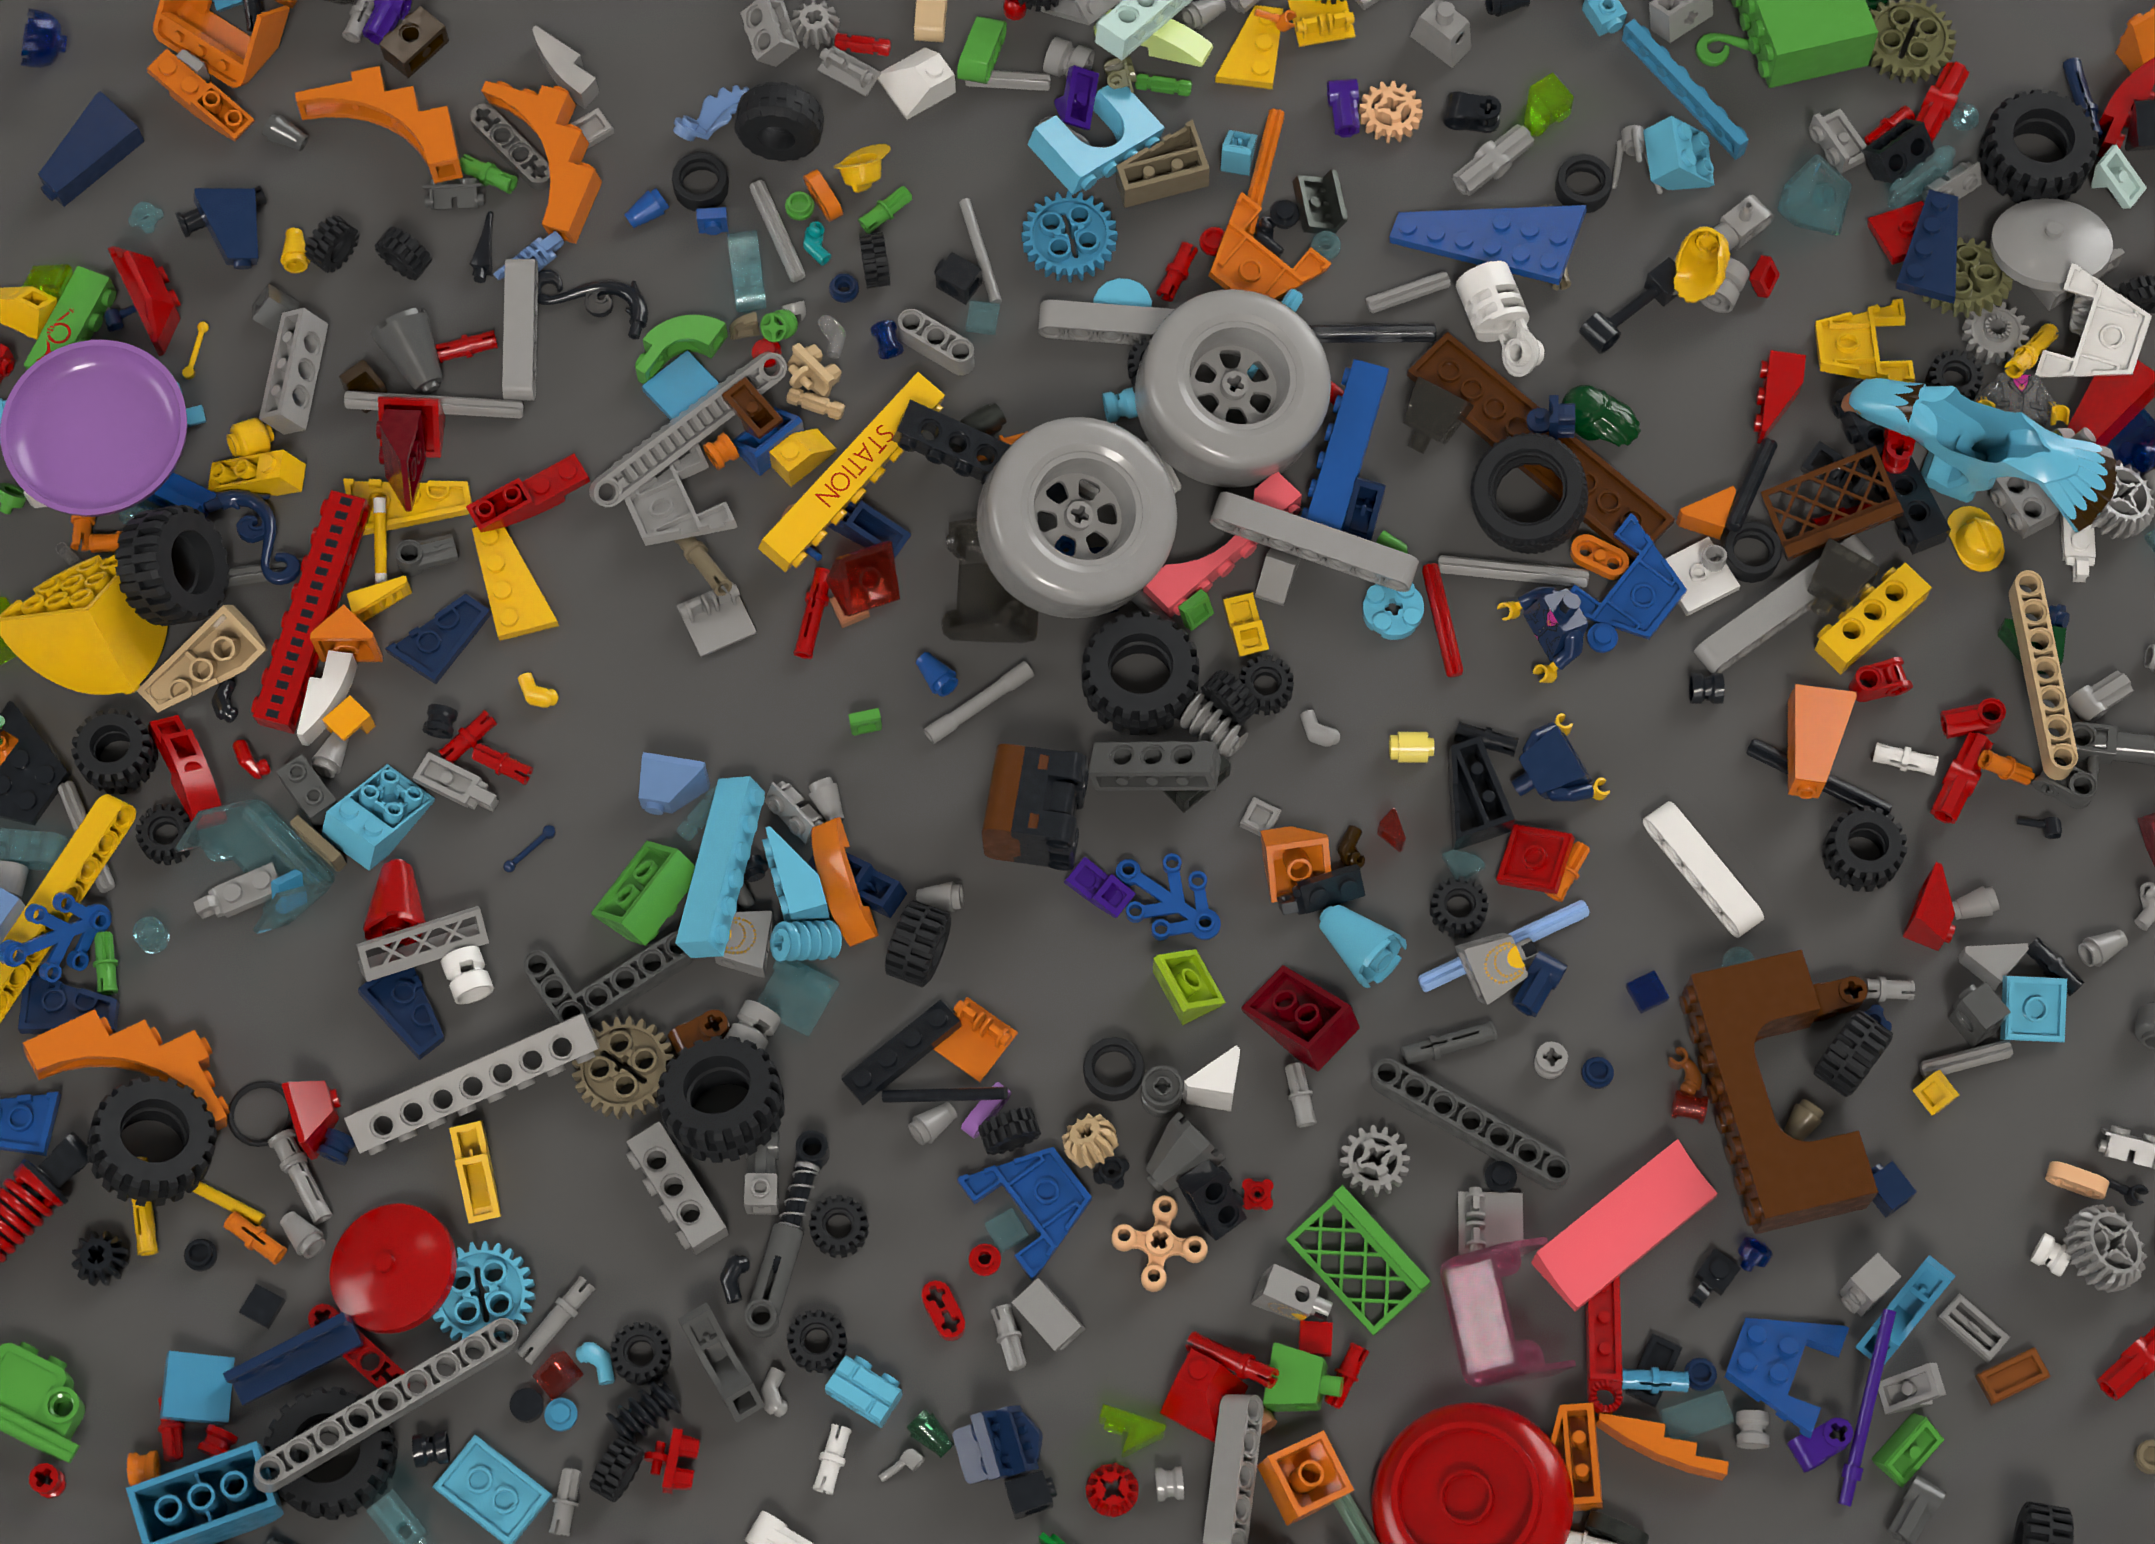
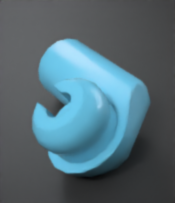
M585 1342L576 1349V1358L579 1362H589L596 1366L599 1385H608L615 1382L609 1352L594 1342Z

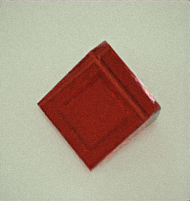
M1393 807L1379 822L1377 833L1395 850L1402 852L1406 837L1397 811Z
M565 1351L552 1354L535 1372L533 1378L548 1396L554 1400L575 1384L584 1374Z

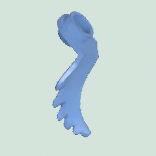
M734 85L732 92H729L724 87L720 88L717 98L709 95L704 99L701 113L697 120L685 115L683 118H675L674 133L688 141H694L696 137L708 140L714 131L729 123L732 118L731 114L736 113L740 97L749 88L744 87L741 90L739 86Z

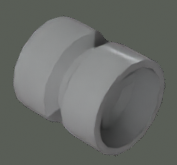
M1056 36L1046 53L1043 71L1058 78L1066 75V79L1068 68L1073 65L1091 71L1095 51L1082 45L1074 48L1071 41Z
M1730 258L1726 268L1725 279L1714 295H1710L1704 300H1700V302L1716 312H1731L1738 300L1739 292L1743 290L1749 278V270L1738 260Z
M745 1000L737 1014L739 1022L732 1023L724 1039H728V1036L740 1037L742 1043L745 1040H749L757 1045V1049L765 1050L769 1044L767 1036L774 1035L781 1022V1017L758 1002Z

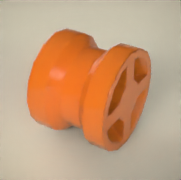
M724 432L718 435L717 440L713 443L707 442L703 445L707 457L717 470L722 469L727 461H735L739 458L735 445Z
M157 1450L149 1451L147 1455H139L137 1452H130L128 1454L127 1477L130 1486L161 1475L160 1457Z

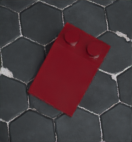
M385 409L382 421H377L376 425L377 439L382 440V446L379 449V463L384 465L385 477L405 511L412 512L426 465L422 411Z
M1284 965L1241 1007L1242 1011L1290 1054L1317 1072L1360 1029L1351 1005Z

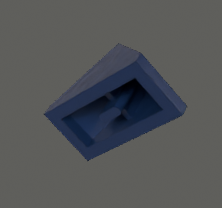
M1356 477L1343 532L1372 541L1383 505L1386 485Z

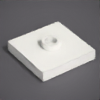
M1709 537L1665 558L1687 589L1686 594L1678 603L1686 616L1738 591L1740 588V584L1727 564L1717 572H1711L1703 566V550L1709 545H1714Z

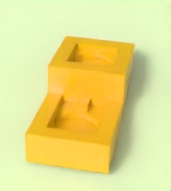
M1253 592L1223 599L1224 611L1239 657L1269 650Z

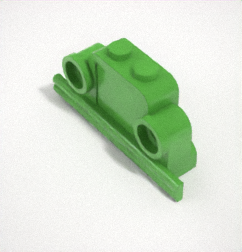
M23 1341L19 1346L13 1343L2 1344L0 1346V1431L59 1461L64 1460L70 1464L80 1445L70 1440L85 1415V1405L78 1394L73 1391L74 1380L65 1371L67 1364L51 1355L48 1360L37 1356L39 1350Z

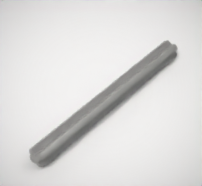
M346 391L344 395V405L347 409L378 410V397L380 396L439 399L444 414L522 418L524 414V404L520 400Z

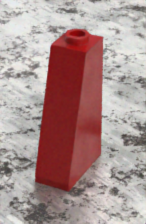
M2137 360L2133 375L2094 376L2067 428H2071L2076 434L2086 427L2094 434L2096 438L2095 444L2106 447L2155 397V371Z

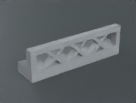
M475 906L358 943L356 948L360 959L358 961L360 972L365 980L369 982L441 959L446 954L462 947H478L488 944L489 940L479 906ZM475 917L476 924L458 929L463 920ZM442 928L448 931L447 933L428 938L433 929ZM410 937L418 941L397 948L402 939ZM376 947L387 951L368 958L365 952Z

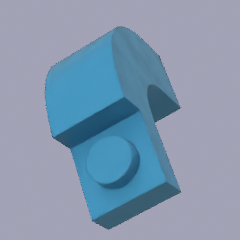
M1930 1255L1886 1307V1309L1897 1312L1884 1365L1955 1278L1952 1272ZM1882 1314L1855 1347L1870 1360L1872 1359Z

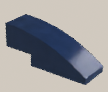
M863 501L856 505L850 502L844 509L847 511V514L836 526L831 523L828 526L853 542L892 559L896 558L911 536V533Z
M846 852L862 904L891 919L908 894L902 884L876 871L870 863ZM813 855L807 864L817 873Z

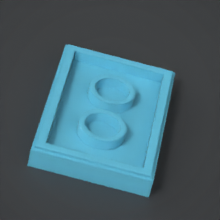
M477 1435L471 1438L433 1485L434 1490L503 1544H515L553 1496Z

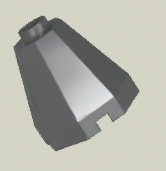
M1178 1112L1170 1120L1146 1167L1150 1174L1146 1178L1147 1181L1159 1192L1163 1189L1171 1192L1179 1188L1176 1181L1204 1161L1209 1160L1218 1167L1226 1159L1222 1153H1219L1217 1156L1214 1155L1218 1149L1188 1120L1184 1124L1181 1122L1185 1118L1181 1112Z

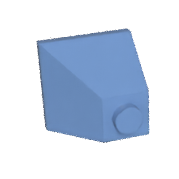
M643 752L638 798L641 808L645 809L646 812L654 815H662L663 812L674 813L709 790L710 781L705 762Z

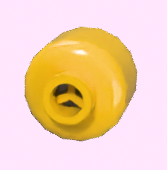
M250 418L233 424L230 428V434L226 436V440L234 457H244L270 452L271 442L274 441V434L268 424L264 425L259 418Z

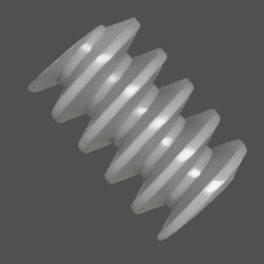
M1200 693L1189 703L1183 712L1180 726L1185 729L1190 727V735L1194 737L1199 735L1198 741L1215 742L1220 757L1223 755L1227 759L1243 746L1248 733L1239 737L1238 733L1241 726L1236 725L1230 729L1229 724L1232 718L1227 717L1221 721L1219 718L1223 710L1218 709L1213 713L1210 712L1213 702L1209 701L1202 705L1201 702L1204 694Z

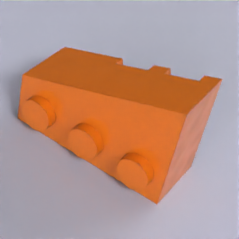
M1593 1403L1559 1405L1551 1441L1563 1457L1569 1472L1573 1490V1511L1603 1509Z

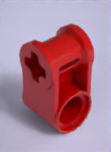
M1885 428L1882 463L1886 471L1892 474L1902 473L1909 465L1916 441L1910 436H1905Z
M1893 657L1882 662L1860 667L1852 678L1848 689L1849 691L1856 692V701L1868 702L1879 698L1901 695L1911 690L1913 684L1910 680H1907L1902 667L1904 664L1903 658ZM1860 680L1867 681L1871 687H1865L1861 684Z

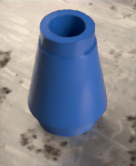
M655 188L651 192L647 190L624 216L635 229L637 226L664 215V211L669 206Z
M925 652L918 657L916 665L932 693L944 697L955 690L958 685L955 671L932 656L930 652Z

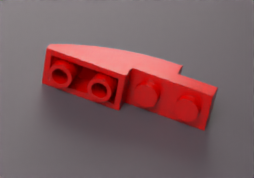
M2155 58L2143 64L2126 78L2110 99L2099 121L2101 129L2107 132L2097 156L2103 157L2112 145H2117L2119 149L2121 148L2126 136L2121 131L2123 126L2129 128L2134 101L2154 100L2155 92L2152 91V88L2155 85Z
M574 453L524 481H521L518 477L467 505L466 509L481 533L524 521L565 502V495L589 483L590 479Z
M179 715L150 721L148 731L172 774L171 784L194 828L223 821L224 812L213 777L192 729L186 730Z

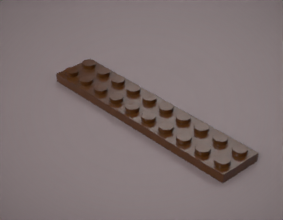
M1446 332L1407 372V377L1492 447L1493 444L1499 443L1501 439H1506L1508 436L1512 437L1514 434L1530 433L1531 431L1526 423L1527 415L1531 410L1540 408L1449 332ZM1558 438L1562 444L1564 443L1573 451V454L1575 453L1585 473L1588 486V506L1586 515L1583 516V522L1609 544L1625 551L1629 560L1633 563L1638 554L1614 538V534L1630 513L1637 518L1640 526L1654 543L1674 524L1675 518L1578 438ZM1540 465L1517 467L1557 501H1561L1563 485L1559 477L1552 470Z

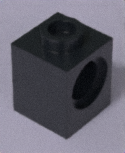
M951 252L946 260L942 259L938 263L934 272L936 288L965 305L982 284V269Z
M1043 1470L1005 1482V1490L1015 1520L1053 1508L1052 1498L1057 1496V1492L1052 1478L1045 1479Z

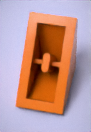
M1734 485L1681 508L1676 519L1677 525L1681 528L1720 540L1737 491Z

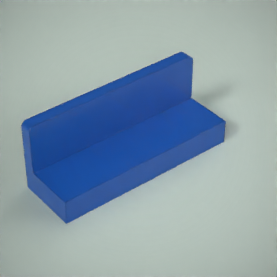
M173 472L162 487L146 500L162 508L174 505H187L205 514L204 518H206L208 513L203 503L216 498V493Z

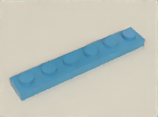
M1635 19L1628 22L1624 28L1622 41L1735 160L1744 155L1749 141L1745 131L1728 118L1726 111L1709 98L1707 91L1690 78L1688 71L1671 58L1668 50L1664 46H1660L1652 38L1651 33L1645 26H1641Z

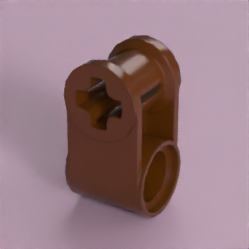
M1849 976L1831 982L1813 984L1821 1008L1813 1022L1823 1021L1836 1015L1857 1010L1867 996L1866 983L1859 977ZM1847 989H1849L1851 993H1857L1855 999H1853V997L1850 994L1845 995Z
M712 1009L689 1022L678 1025L668 1033V1038L676 1053H678L685 1047L687 1049L693 1047V1042L701 1039L703 1042L710 1041L713 1036H722V1039H724L731 1025L723 1012ZM715 1023L720 1027V1030L714 1032L711 1027Z

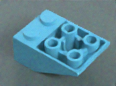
M387 764L326 811L321 836L370 871L390 855L433 804L435 798Z
M770 826L765 827L768 838L762 839L784 921L830 920L819 875Z

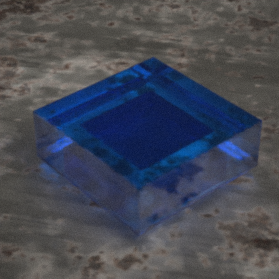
M1655 970L1627 983L1625 986L1640 1014L1668 1001L1670 998Z

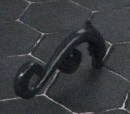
M549 270L538 272V304L554 305L585 297L584 304L588 313L595 317H606L613 309L612 299L606 294H612L624 299L630 306V309H625L630 315L629 323L631 327L628 336L635 340L640 338L642 328H645L647 325L648 308L638 290L636 281H632L631 286L616 281L591 282L550 297L541 293L542 287L546 284H553L557 292H561L563 290L562 280L555 272ZM606 295L603 300H598L599 296Z

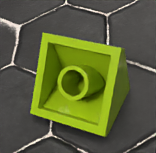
M1196 949L1159 954L1153 958V973L1182 1026L1226 1003Z

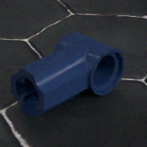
M1540 950L1527 971L1528 976L1517 992L1512 1005L1521 1013L1536 1017L1551 990L1556 989L1568 965Z

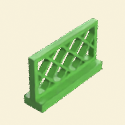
M1343 1185L1333 1193V1196L1286 1238L1289 1244L1373 1336L1381 1331L1421 1293L1423 1294L1432 1286L1428 1277ZM1333 1206L1342 1214V1228L1323 1227L1324 1214ZM1346 1219L1355 1229L1346 1228ZM1319 1220V1227H1311ZM1305 1231L1319 1232L1318 1250H1305L1296 1240ZM1323 1232L1342 1233L1341 1251L1322 1250ZM1346 1233L1360 1234L1364 1238V1252L1345 1251ZM1368 1243L1377 1253L1368 1252ZM1309 1254L1318 1255L1317 1263L1310 1257ZM1322 1255L1341 1256L1340 1274H1326L1321 1269ZM1345 1256L1364 1257L1363 1275L1344 1274ZM1368 1257L1382 1258L1386 1262V1276L1367 1275ZM1390 1268H1391L1399 1277H1391V1276H1390ZM1330 1278L1339 1279V1287ZM1344 1279L1362 1280V1298H1348L1343 1293ZM1367 1280L1386 1281L1385 1299H1366ZM1390 1281L1404 1282L1412 1292L1403 1300H1389ZM1352 1302L1361 1303V1312ZM1366 1303L1385 1304L1384 1317L1375 1326L1365 1317ZM1389 1304H1396V1306L1388 1313Z

